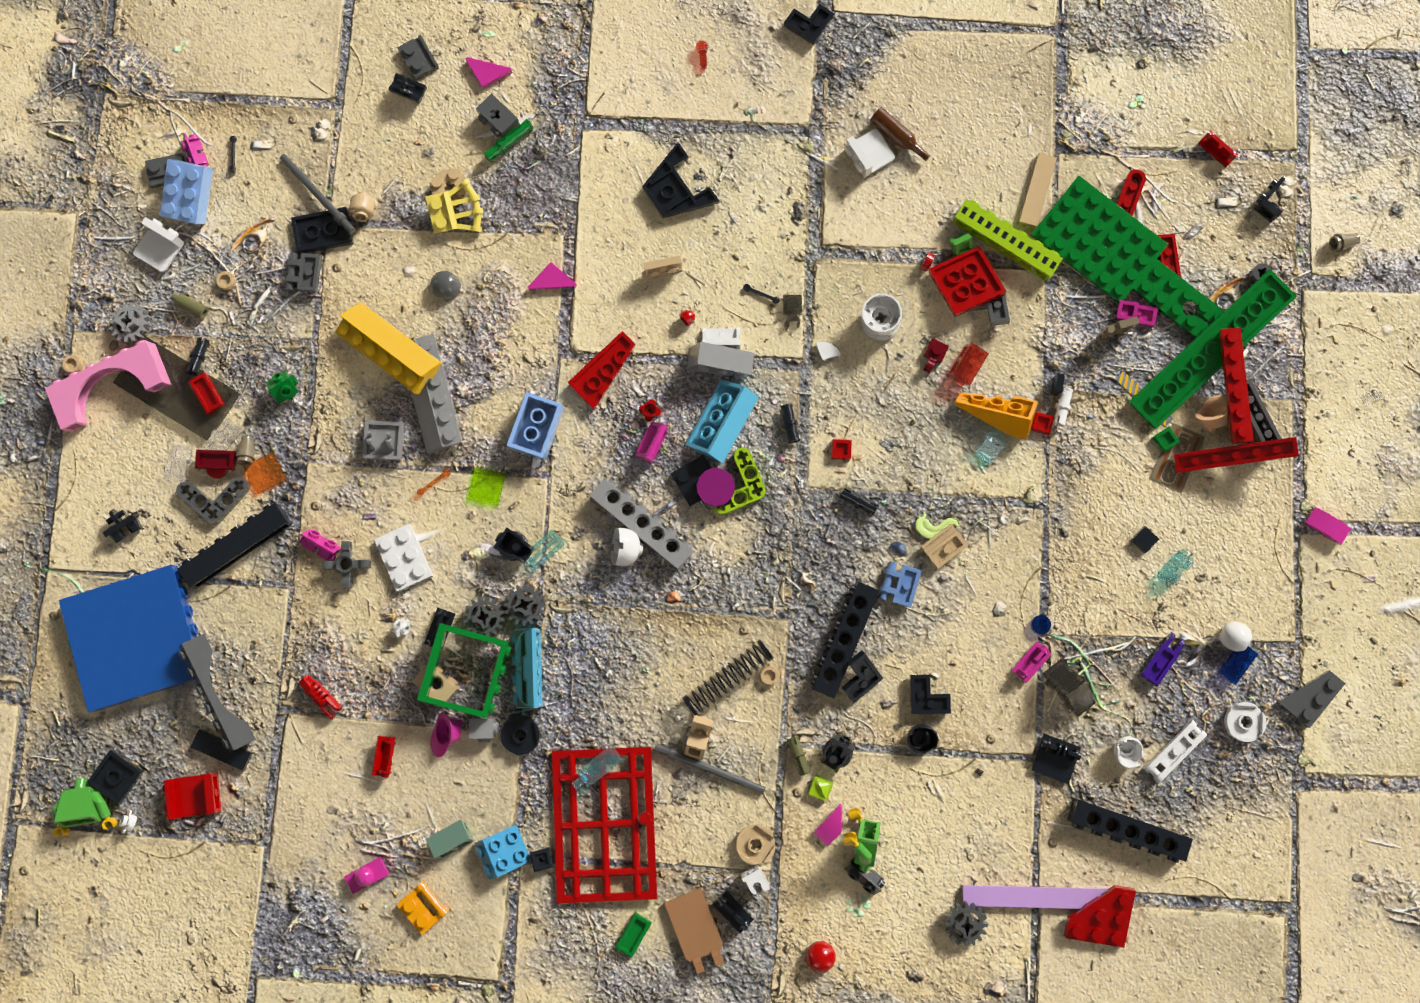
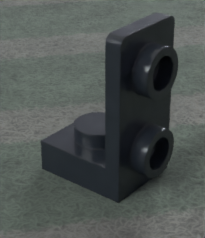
M1284 176L1279 180L1274 179L1267 187L1270 190L1266 194L1263 192L1256 200L1258 204L1254 210L1270 223L1283 212L1276 203L1270 202L1268 199L1286 179Z

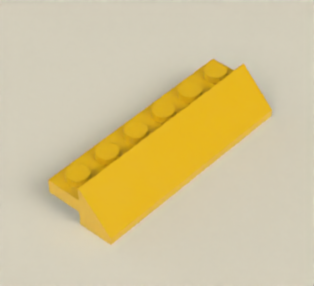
M361 302L340 315L343 319L335 333L414 394H420L427 380L433 379L442 365V362Z

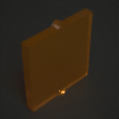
M274 452L253 461L252 465L243 466L248 477L247 481L251 483L256 495L287 480L282 470L283 466L279 464Z

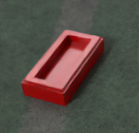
M206 372L189 381L206 414L210 415L225 406Z

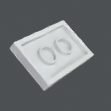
M407 524L374 539L397 592L433 577L411 524Z

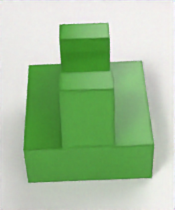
M962 232L959 234V238L954 239L952 237L949 239L955 257L973 249V241L969 233L964 234Z

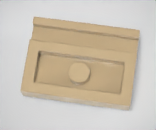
M680 256L643 263L646 278L682 271Z
M950 523L920 547L936 569H939L968 547V544L954 528V525Z

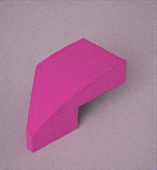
M841 803L813 832L827 846L842 832L843 806Z

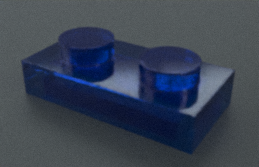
M1249 646L1244 651H1233L1217 673L1231 684L1236 685L1258 653Z

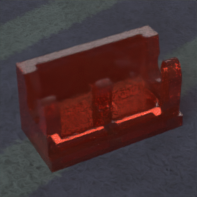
M972 342L966 344L947 377L962 386L964 384L970 386L989 353Z

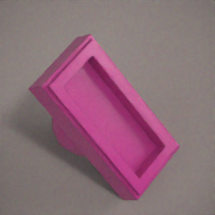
M379 857L344 876L352 894L389 875V872L382 858Z

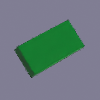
M635 911L615 948L632 958L652 921Z

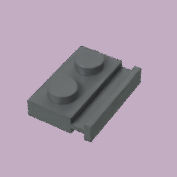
M421 35L397 47L416 81L431 73L432 70L439 69L437 62Z
M181 153L145 161L149 187L153 189L164 186L167 159L185 162L184 156Z

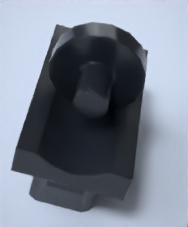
M396 73L388 90L420 104L427 86L412 80L410 77Z
M115 509L110 510V518L106 519V522L108 524L115 522L116 524L106 529L103 535L105 537L110 536L115 543L120 542L127 537L121 530L125 525L131 533L142 528L140 521L137 519L140 515L136 511L122 520L121 517L126 515L124 510L119 512Z

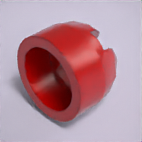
M685 310L679 314L687 327L695 320V314L691 310Z

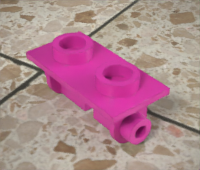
M184 133L181 147L183 152H187V162L208 167L209 162L205 152L197 153L203 151L200 138L196 134H191L187 138L186 133Z
M309 529L300 534L302 538L299 542L302 543V546L313 553L319 548L317 555L326 561H334L336 558L335 553L341 550V547L336 542L324 538L316 530Z
M1036 641L1012 671L1027 683L1051 656L1049 649Z

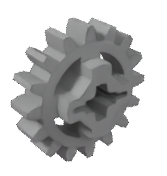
M130 303L129 306L123 304V309L117 307V314H111L114 319L109 320V323L113 325L109 327V330L113 332L112 336L122 343L131 344L132 341L137 343L138 338L145 339L144 333H150L147 328L152 327V324L148 322L152 318L148 315L149 312L139 304Z

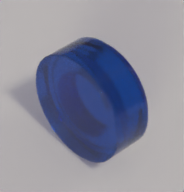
M1038 615L1031 620L1030 626L1034 633L1039 635L1046 634L1051 629V621L1045 615Z

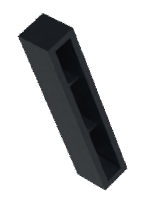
M277 503L266 505L263 507L262 512L248 517L246 523L233 527L230 530L231 533L217 538L210 547H204L199 550L197 556L184 560L181 563L182 566L177 568L189 588H199L292 525L293 523L282 506Z

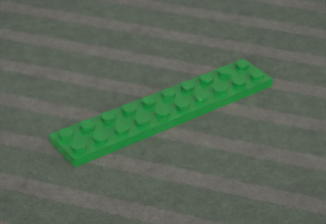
M1269 269L1136 393L1128 403L1156 429L1223 367L1219 330L1241 328L1242 344L1244 347L1285 309L1297 295Z

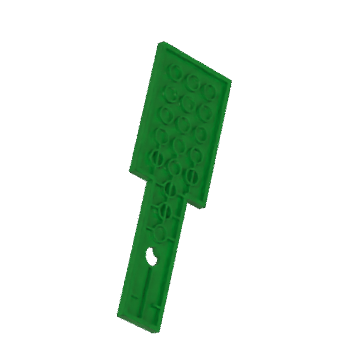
M1079 175L1030 235L1040 241L1047 249L1059 253L1065 263L1118 304L1132 290L1153 307H1158V311L1193 338H1196L1224 312L1222 308L1157 259L1167 247V242ZM1190 301L1196 305L1197 311L1194 315L1188 316L1183 312L1185 302Z

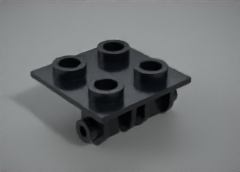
M1044 733L1031 771L1069 784L1076 761H1079L1082 753H1080L1081 747Z

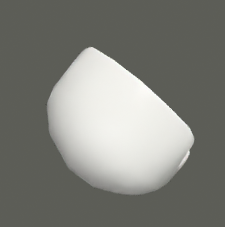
M1232 621L1223 627L1219 639L1230 650L1244 651L1252 640V634L1245 624Z
M1126 736L1120 738L1115 743L1113 755L1121 766L1127 769L1138 767V761L1144 757L1143 745L1138 739Z

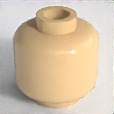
M364 192L353 195L349 205L350 215L360 222L371 219L374 214V199Z

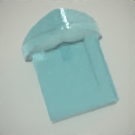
M995 432L987 433L975 454L991 464L999 452L1006 448L1001 434Z

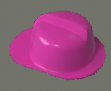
M445 713L438 715L430 738L433 755L442 757L449 745L460 739L462 719L448 717Z

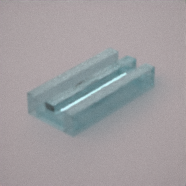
M553 529L533 546L534 552L552 535L554 536L532 558H528V561L536 569L565 545ZM556 541L559 542V544H557L539 562H535V560L541 554H543L550 546H552Z

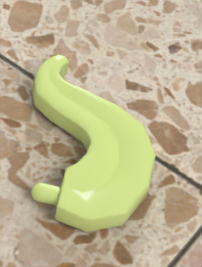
M923 513L922 517L919 516L915 522V530L928 540L950 523L955 527L959 526L955 519L948 518L934 527L930 524L929 520L925 519L926 513Z

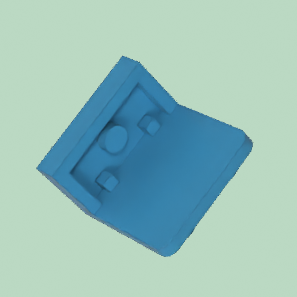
M515 825L474 843L476 846L475 853L481 859L483 872L489 880L498 878L530 862L529 853L519 829Z

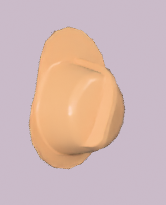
M1219 394L1209 398L1196 413V418L1201 420L1202 425L1208 428L1209 432H1214L1217 428L1224 426L1228 422L1226 394Z

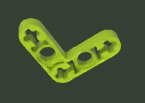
M738 448L734 453V461L745 487L734 491L731 503L735 507L731 508L729 504L722 511L721 508L717 509V506H713L714 511L719 515H725L752 504L765 496V486L752 455L747 448ZM739 453L747 454L746 462L747 464L751 462L752 465H746L741 469L740 466H744L742 459L738 460ZM747 469L754 470L755 477L753 479H747L744 476V472ZM759 480V482H756V486L758 489H762L760 496L752 494L754 491L753 484L748 486V483ZM736 494L744 495L745 501L742 504H737L734 501Z

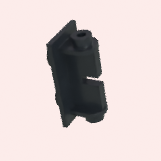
M437 607L424 644L433 647L439 624L451 626L456 614Z
M853 857L850 861L851 864L844 868L848 872V876L860 882L864 890L870 894L875 895L881 892V888L885 885L884 878L874 870H871L869 874L860 871L858 864L854 863L855 857Z
M727 890L712 904L739 933L743 930L745 931L754 920Z

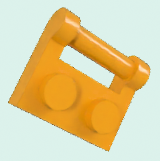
M422 881L397 904V907L421 935L428 931L449 911L446 906L443 907L426 887L427 883L425 881ZM419 892L438 912L435 916L417 896Z

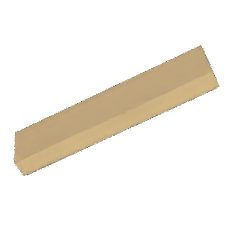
M1038 153L1018 221L1019 224L1037 228L1057 157Z

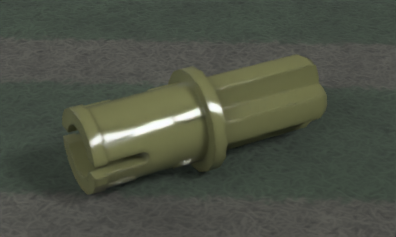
M799 736L787 739L793 755L791 758H794L799 775L803 776L810 773L805 757L806 752H803Z

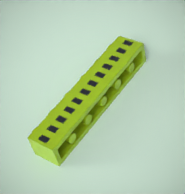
M966 199L952 221L954 225L1046 282L1051 278L1063 259L1056 251L1045 248L1040 241L1029 238L1024 231L1013 228L1008 221L997 218L992 211L984 210L976 201Z

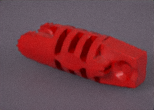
M310 675L303 677L299 681L307 696L311 697L310 699L318 705L319 709L329 719H333L336 716L333 710L338 712L343 708L322 687L321 683L314 680Z

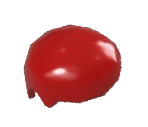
M816 941L808 947L805 961L810 970L816 973H826L835 964L836 952L829 943Z

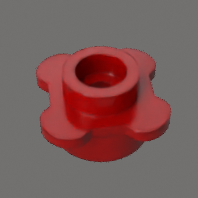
M653 399L639 407V411L643 413L647 422L652 421V418L661 415V409L657 408L656 402Z

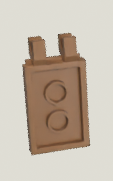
M700 887L664 902L685 959L689 962L693 961L697 974L705 972L701 957L712 954L716 967L724 964L720 953L723 942L702 888Z

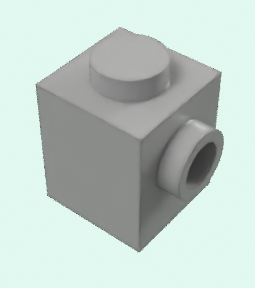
M496 718L469 719V739H478V742H490V739L496 738V734L499 733V723L496 722Z

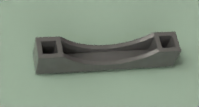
M205 634L178 646V654L181 660H185L188 665L186 668L187 673L191 679L194 678L197 684L195 689L199 696H203L206 702L204 707L207 713H211L214 718L212 723L217 732L220 731L223 737L221 742L226 750L229 749L231 752L256 740L248 722L229 712L215 694L210 677V660L213 650Z

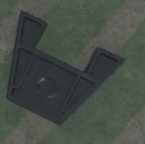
M677 142L642 186L643 191L663 219L720 203V200L710 187L693 196L675 168L689 159L679 142Z

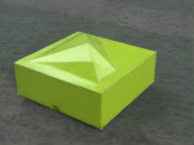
M814 776L808 795L827 801L833 782Z

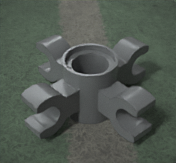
M341 541L342 556L336 561H322V569H337L342 572L341 588H352V573L357 569L371 568V560H356L352 558V542ZM346 560H349L351 565L347 570H345L343 568V563Z

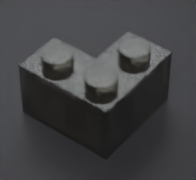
M1062 659L1043 673L1046 679V686L1051 691L1055 690L1057 692V696L1064 702L1062 706L1068 713L1073 712L1079 717L1096 703L1086 681Z

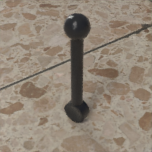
M231 136L229 138L231 142L230 172L236 173L235 143L237 138Z
M749 284L743 286L745 292L751 291L772 300L775 304L780 302L779 297H772L753 289Z

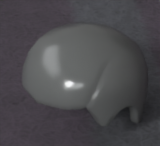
M443 270L436 272L431 278L430 290L436 297L449 301L456 298L459 294L461 283L453 273Z

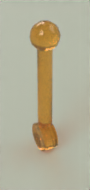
M447 468L444 469L440 476L425 487L419 488L417 494L422 496L424 491L443 477L450 476L451 471Z

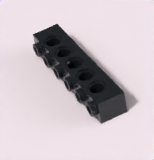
M859 581L856 585L852 584L848 593L851 596L849 602H844L841 613H843L841 621L837 620L833 628L836 633L833 639L829 638L825 647L828 649L826 656L822 655L818 664L821 667L819 673L814 674L811 680L812 690L835 699L849 666L847 662L854 654L880 590ZM856 598L863 600L864 606L862 609H857L854 606ZM848 616L855 617L856 625L854 627L847 625L846 620ZM841 634H846L849 637V642L846 645L839 642ZM835 651L839 652L842 657L838 663L833 662L831 659V655ZM827 669L832 670L834 673V678L831 681H827L824 678V672Z
M1073 798L1067 821L1072 822V827L1084 830V827L1092 829V834L1101 837L1103 833L1110 835V840L1122 843V840L1127 841L1130 847L1141 850V846L1148 849L1147 853L1160 856V853L1167 855V860L1179 863V860L1187 861L1193 841L1192 838L1076 798ZM1093 813L1095 820L1089 824L1087 817ZM1109 820H1112L1114 823L1111 830L1106 828V823ZM1131 826L1132 834L1127 837L1125 830ZM1147 833H1150L1151 840L1146 843L1144 837ZM1169 839L1170 847L1165 850L1163 844Z

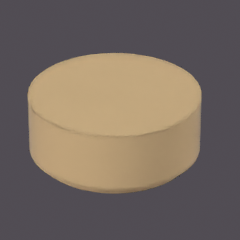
M223 271L217 275L216 284L223 291H230L236 286L237 281L232 273Z
M68 355L62 361L63 370L69 374L82 371L84 366L82 359L75 355Z
M773 666L764 667L760 672V680L765 685H774L779 680V672Z

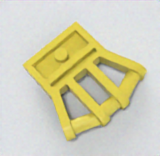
M468 178L450 191L425 196L434 234L456 229L482 232L480 225L482 213L484 212L483 208H480V196L476 194ZM463 188L469 195L467 198L451 200V196ZM472 203L473 210L455 214L453 206ZM474 215L473 226L457 224L456 219Z

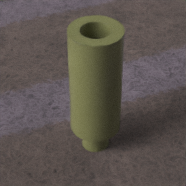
M173 293L170 297L177 307L200 319H204L208 314L209 308L182 293L179 295Z

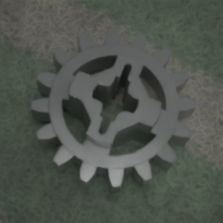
M527 584L523 585V589L517 585V591L510 589L509 591L512 595L505 596L509 600L508 603L503 604V606L508 607L505 614H511L509 620L516 619V625H519L521 621L523 626H526L527 622L534 625V619L540 621L541 619L538 615L545 614L541 610L542 607L547 606L542 603L545 597L539 596L541 590L535 592V586L533 585L530 589H528ZM524 592L531 593L535 597L529 599ZM517 596L518 600H517L516 604L513 605V601H514L515 597ZM523 601L531 602L527 605V610L519 608L523 605ZM538 605L536 612L533 614L534 606ZM522 612L526 618H520L515 613Z
M486 596L485 601H483L482 597H478V602L471 600L472 606L466 605V608L469 610L468 613H463L464 616H467L463 623L469 624L466 629L468 631L473 629L475 633L486 634V636L490 637L492 632L497 635L496 629H503L500 623L506 622V619L502 618L505 611H500L503 605H496V599L490 602L489 596ZM486 604L492 606L495 611H489ZM478 608L477 613L474 616H472L474 610ZM483 613L489 615V617L486 618V622L480 619V617L483 616ZM494 619H497L495 625L492 627L491 623ZM479 623L483 630L478 629L474 624Z
M964 901L963 906H961L957 902V908L949 907L951 914L945 913L946 918H948V920L943 921L944 925L947 926L945 931L947 934H950L949 938L951 941L956 938L957 945L963 942L965 947H967L968 942H971L974 946L976 939L982 941L981 934H987L983 929L988 927V923L984 921L987 917L985 914H981L983 912L981 907L976 909L975 903L972 902L969 906L967 901ZM970 912L974 913L978 919L972 918ZM968 920L969 923H967L966 927L964 928L963 925L965 924V921ZM953 928L960 930L961 935L957 934Z

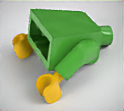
M75 779L74 789L64 790L52 808L54 825L57 826L53 830L54 836H60L62 831V836L65 837L70 833L69 827L101 822V819H104L102 828L105 830L109 829L108 821L112 823L113 828L117 826V820L114 817H110V810L101 794L93 788L87 787V779Z
M853 808L849 810L848 815L851 821L858 819V826L860 827L858 839L855 832L845 833L843 843L845 846L853 845V849L856 851L854 863L858 864L860 871L868 872L870 867H874L881 823L863 819L860 809Z

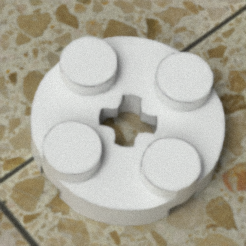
M1239 702L1227 709L1224 723L1228 735L1238 741L1252 742L1264 733L1266 717L1255 704ZM1244 716H1246V720L1250 721L1249 724H1246V728L1241 724Z

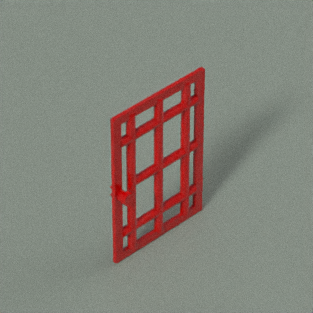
M651 746L553 750L552 772L557 904L658 899ZM636 755H643L644 771H636ZM628 756L629 771L606 772V757ZM598 757V773L576 774V758ZM568 758V774H561L560 759ZM629 779L630 819L608 820L607 780ZM637 779H644L646 812L639 816V821L646 825L648 867H640ZM599 781L600 821L578 822L577 782ZM561 782H569L570 822H563ZM631 827L632 868L610 869L608 828ZM601 829L602 869L580 870L578 830ZM563 830H570L572 870H564ZM641 875H648L649 891H641ZM633 876V892L611 893L610 877ZM602 877L603 893L580 894V878ZM566 878H572V894H565Z

